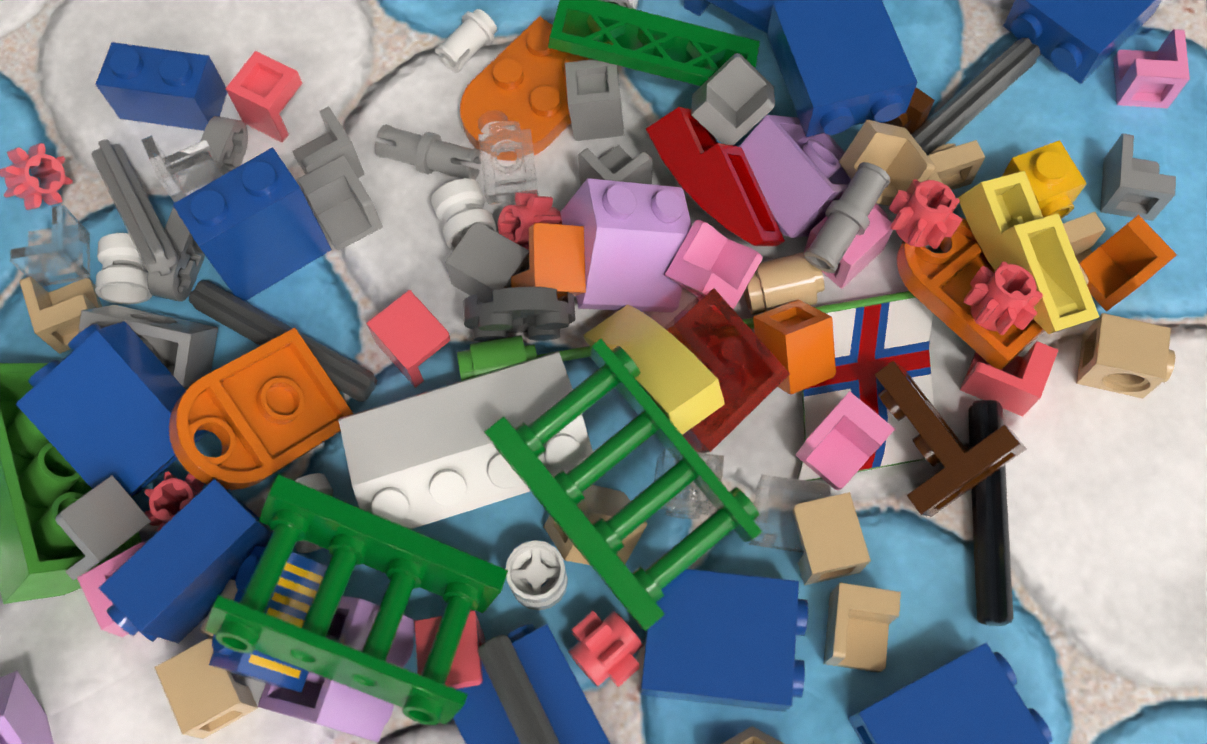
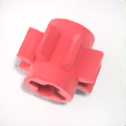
M42 143L31 146L28 154L20 147L9 150L7 155L13 164L0 169V176L5 178L8 188L4 193L5 198L16 196L24 199L26 210L39 208L42 200L50 206L61 203L63 200L57 190L62 186L72 184V179L65 176L62 166L66 160L65 157L55 158L45 154V145Z
M914 179L907 191L899 190L893 199L889 210L897 214L890 227L892 230H896L898 236L911 246L924 247L930 245L933 249H936L944 237H952L962 221L961 217L953 213L960 200L955 198L952 190L941 182L926 180L920 183L917 179Z
M516 193V205L504 207L498 218L499 234L528 250L529 227L535 223L562 225L560 211L552 207L553 198L538 196L535 193Z
M1002 261L994 273L985 266L979 269L970 282L972 289L964 298V303L971 305V314L977 324L987 330L998 331L1000 335H1004L1012 324L1021 330L1027 327L1038 314L1034 307L1043 297V293L1036 291L1035 279L1026 269Z
M169 471L165 472L164 481L159 483L154 489H146L144 492L149 497L150 510L145 512V515L151 520L148 524L159 526V531L203 490L204 483L190 473L183 481Z
M592 610L571 629L573 636L579 642L568 653L595 686L598 687L610 677L615 685L619 687L639 669L640 664L633 655L643 647V644L629 625L616 612L613 611L602 621Z

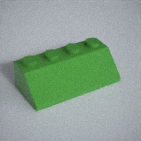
M0 363V592L3 604L63 596L81 589L78 579L72 580L65 571L85 555L56 522V516L91 491L92 488L16 405L33 388L28 382L31 376L48 363ZM139 531L86 572L141 543Z

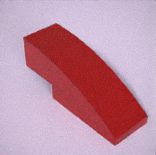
M677 107L646 128L661 159L680 186L711 217L727 230L753 246H778L785 242L742 147L717 143L716 138L691 115V109Z

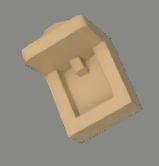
M977 140L958 146L953 143L945 144L933 150L927 156L934 163L935 169L927 180L941 182L951 190L970 185L985 159V155Z

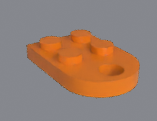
M540 16L480 72L463 93L460 103V114L464 132L476 149H479L484 155L504 161L530 158L546 149L571 124L565 63L593 59L548 48L553 25ZM494 121L502 122L508 126L505 132L498 136H488L481 132L486 124Z
M962 218L960 225L951 238L944 237L939 245L943 252L941 254L934 253L925 246L915 247L903 241L897 253V268L907 289L992 367L1002 370L1045 331L1034 319L1024 330L1012 324L1004 335H1000L998 331L987 330L975 322L971 314V305L964 303V298L972 289L970 282L982 266L989 268L993 273L995 271L986 259L965 218Z
M293 328L195 381L181 395L172 410L169 421V436L177 459L192 476L205 484H209L215 479L226 489L236 490L248 488L262 482L341 432L339 418L354 413L297 329ZM196 431H210L219 438L222 444V453L219 457H208L199 452L194 443Z

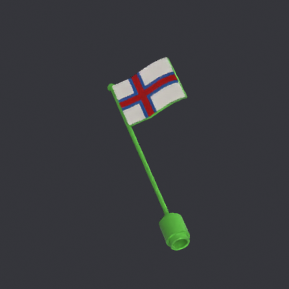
M910 291L815 307L832 316L836 374L831 379L802 390L804 442L850 391L895 428L892 434L857 472L925 460L912 441L913 438L919 435V432L907 417L898 421L886 408L878 396L885 388L875 374L892 361L896 362L909 373L934 406L929 353L933 313ZM753 318L670 333L679 341L754 329ZM522 335L470 344V350L457 352L461 381L551 353L537 355L535 344L524 346ZM585 346L562 350L559 353L562 361L591 357V347ZM801 461L796 484L822 479Z

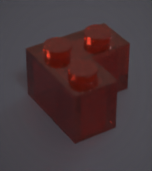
M715 288L694 299L664 327L689 349L719 380L725 405L683 434V437L698 454L711 452L790 375L786 368Z

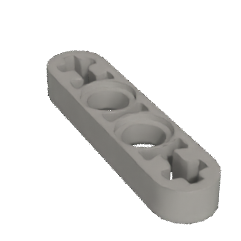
M214 116L209 120L176 202L241 165L248 142L247 128L243 121ZM173 207L164 230L178 255V263L171 266V273L165 276H160L158 271L148 272L147 283L148 289L153 296L181 302L190 295L205 254L199 248Z

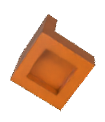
M1137 215L1079 264L1088 277L1089 282L1087 286L1091 296L1107 312L1144 284L1176 257L1177 254L1140 215Z
M535 223L529 227L530 269L511 276V288L546 287L557 289V300L562 301L567 292L574 296L586 293L584 226Z
M799 299L753 316L758 371L763 378L792 395L835 376L836 365L832 316Z

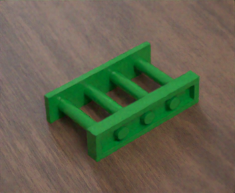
M600 339L591 347V359L599 367L596 372L530 425L527 426L522 422L514 429L503 416L488 428L485 434L633 619L646 631L665 615L656 603L665 596L661 591L664 587L733 529L744 542L754 540L763 531L754 522L760 514L751 500L737 487L733 488L730 492L637 382L635 378L641 372L632 358L620 346L611 351L606 343ZM616 387L638 416L567 474L560 470L552 476L538 458L546 451L543 445ZM655 434L677 463L606 522L600 518L594 524H591L577 506V504L585 499L582 492ZM694 481L717 511L648 569L644 570L640 566L631 573L616 554L625 547L621 541Z
M278 474L259 518V522L270 526L273 533L240 602L238 603L218 595L212 607L205 631L215 634L216 640L220 644L233 651L252 653L256 650L402 708V713L415 722L426 725H436L440 722L446 725L463 708L468 695L445 684L469 613L475 610L480 613L485 612L501 593L508 570ZM305 540L327 549L332 557L300 628L265 614L264 611L296 542ZM360 564L385 573L390 580L362 652L326 638L355 565ZM418 587L443 597V600L447 603L422 675L386 662L413 588Z

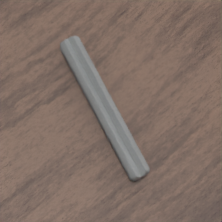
M108 139L99 141L100 148L92 152V158L144 267L148 272L158 271L160 276L170 274V267L178 263V255L120 144L111 145Z

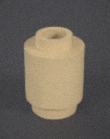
M804 252L761 262L744 291L750 314L764 313L798 299L809 305L817 304V293L825 289L822 270L810 264L806 260Z

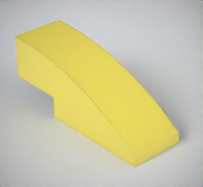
M1025 171L980 182L957 197L960 200L959 204L968 225L994 271L1004 261L1007 264L1023 267L1035 279L1036 291L1043 293V297L1034 307L1038 314L1033 319L1048 334L1099 318L1059 213L1043 218Z
M628 304L583 335L590 347L602 339L611 351L620 346L632 358L641 372L635 379L682 435L725 405L718 378L670 332L655 320Z

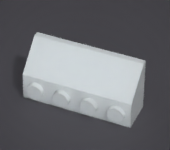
M559 351L339 418L349 474L359 508L408 529H414L530 492L489 441L485 431L503 416L514 429L522 422L528 426L573 390ZM582 414L543 445L546 451L538 458L552 476L560 470L567 474L593 452Z

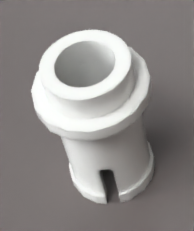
M476 9L473 13L466 12L462 16L463 23L435 49L436 54L440 56L441 62L453 72L458 73L462 66L483 45L489 46L494 42L493 35L497 32V26L491 17L480 9Z

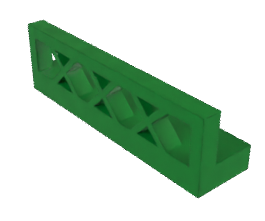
M559 0L548 48L702 86L736 53L741 54L756 69L760 41L601 0Z

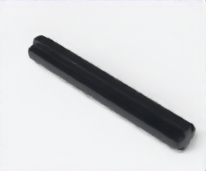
M977 400L969 407L970 449L1003 426V408L998 401ZM1004 465L971 489L976 613L978 622L989 626H1003L1011 623L1013 620L1006 465Z

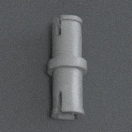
M387 124L383 125L377 134V137L396 142V146L375 142V152L379 157H387L415 165L417 171L425 174H432L434 171L462 179L474 180L479 175V169L461 164V161L464 160L482 165V152L479 149H471L442 141L441 136L435 133L426 132L424 135H419L393 128Z
M868 162L859 164L857 172L841 198L832 201L825 213L828 219L810 248L804 253L806 260L810 264L827 273L836 272L838 264L856 235L864 234L870 224L868 215L884 189L891 182L889 181L891 178L886 171Z

